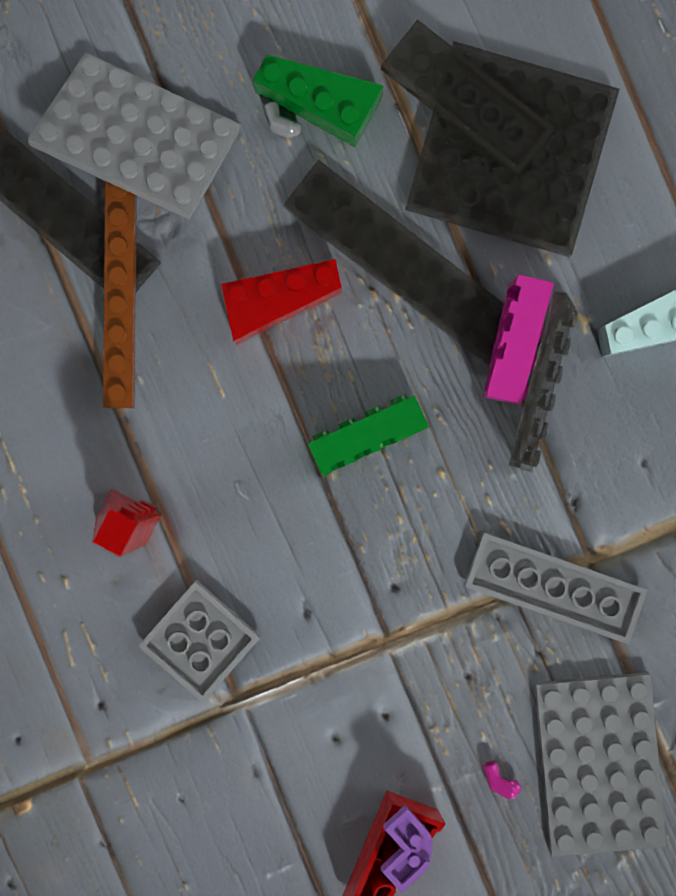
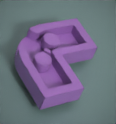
M406 805L383 825L385 831L401 848L380 866L384 875L401 893L428 869L431 864L430 857L432 854V838L430 833Z

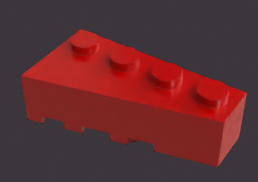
M336 259L221 284L233 341L237 345L342 293Z
M111 488L95 519V532L92 542L122 557L146 545L161 514L155 512L157 507L144 500H141L140 503Z
M387 790L342 896H394L396 886L384 875L380 866L401 847L385 831L383 825L406 805L427 828L431 838H433L437 831L440 833L446 825L439 810Z

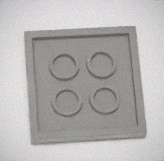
M196 580L138 647L200 702L204 703L261 636Z

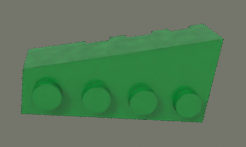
M266 55L253 79L257 94L271 102H277L280 107L353 147L357 145L382 100L384 85L271 55Z
M405 393L390 400L392 406L382 410L379 405L364 412L366 415L364 419L356 422L353 417L338 424L340 429L333 433H329L327 429L312 436L314 441L308 443V446L322 476L429 428L415 395L408 398Z

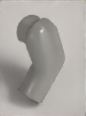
M271 102L264 106L271 131L274 134L285 138H292L300 134V123L297 120L282 117L277 102Z

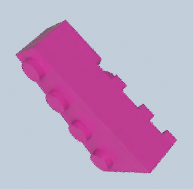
M518 274L508 284L483 398L513 405L522 404V400L527 399L530 391L528 378L530 371L534 370L537 354L535 352L542 337L543 322L549 307L554 282Z

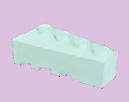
M676 290L596 329L602 357L676 341Z

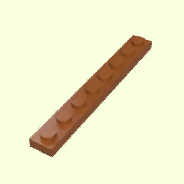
M105 181L103 408H135L137 195Z

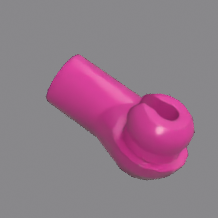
M489 761L483 764L489 787L493 792L506 799H513L520 793L521 786L519 782L512 779L507 781L502 778L496 761Z

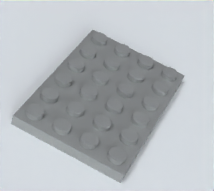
M85 52L29 136L28 141L29 145L35 149L190 220L239 135L241 124Z
M643 672L534 682L551 856L560 857L667 847L651 674Z

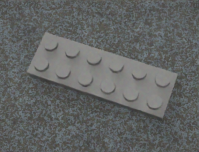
M482 532L464 583L466 588L626 644L630 643L648 591L645 588Z

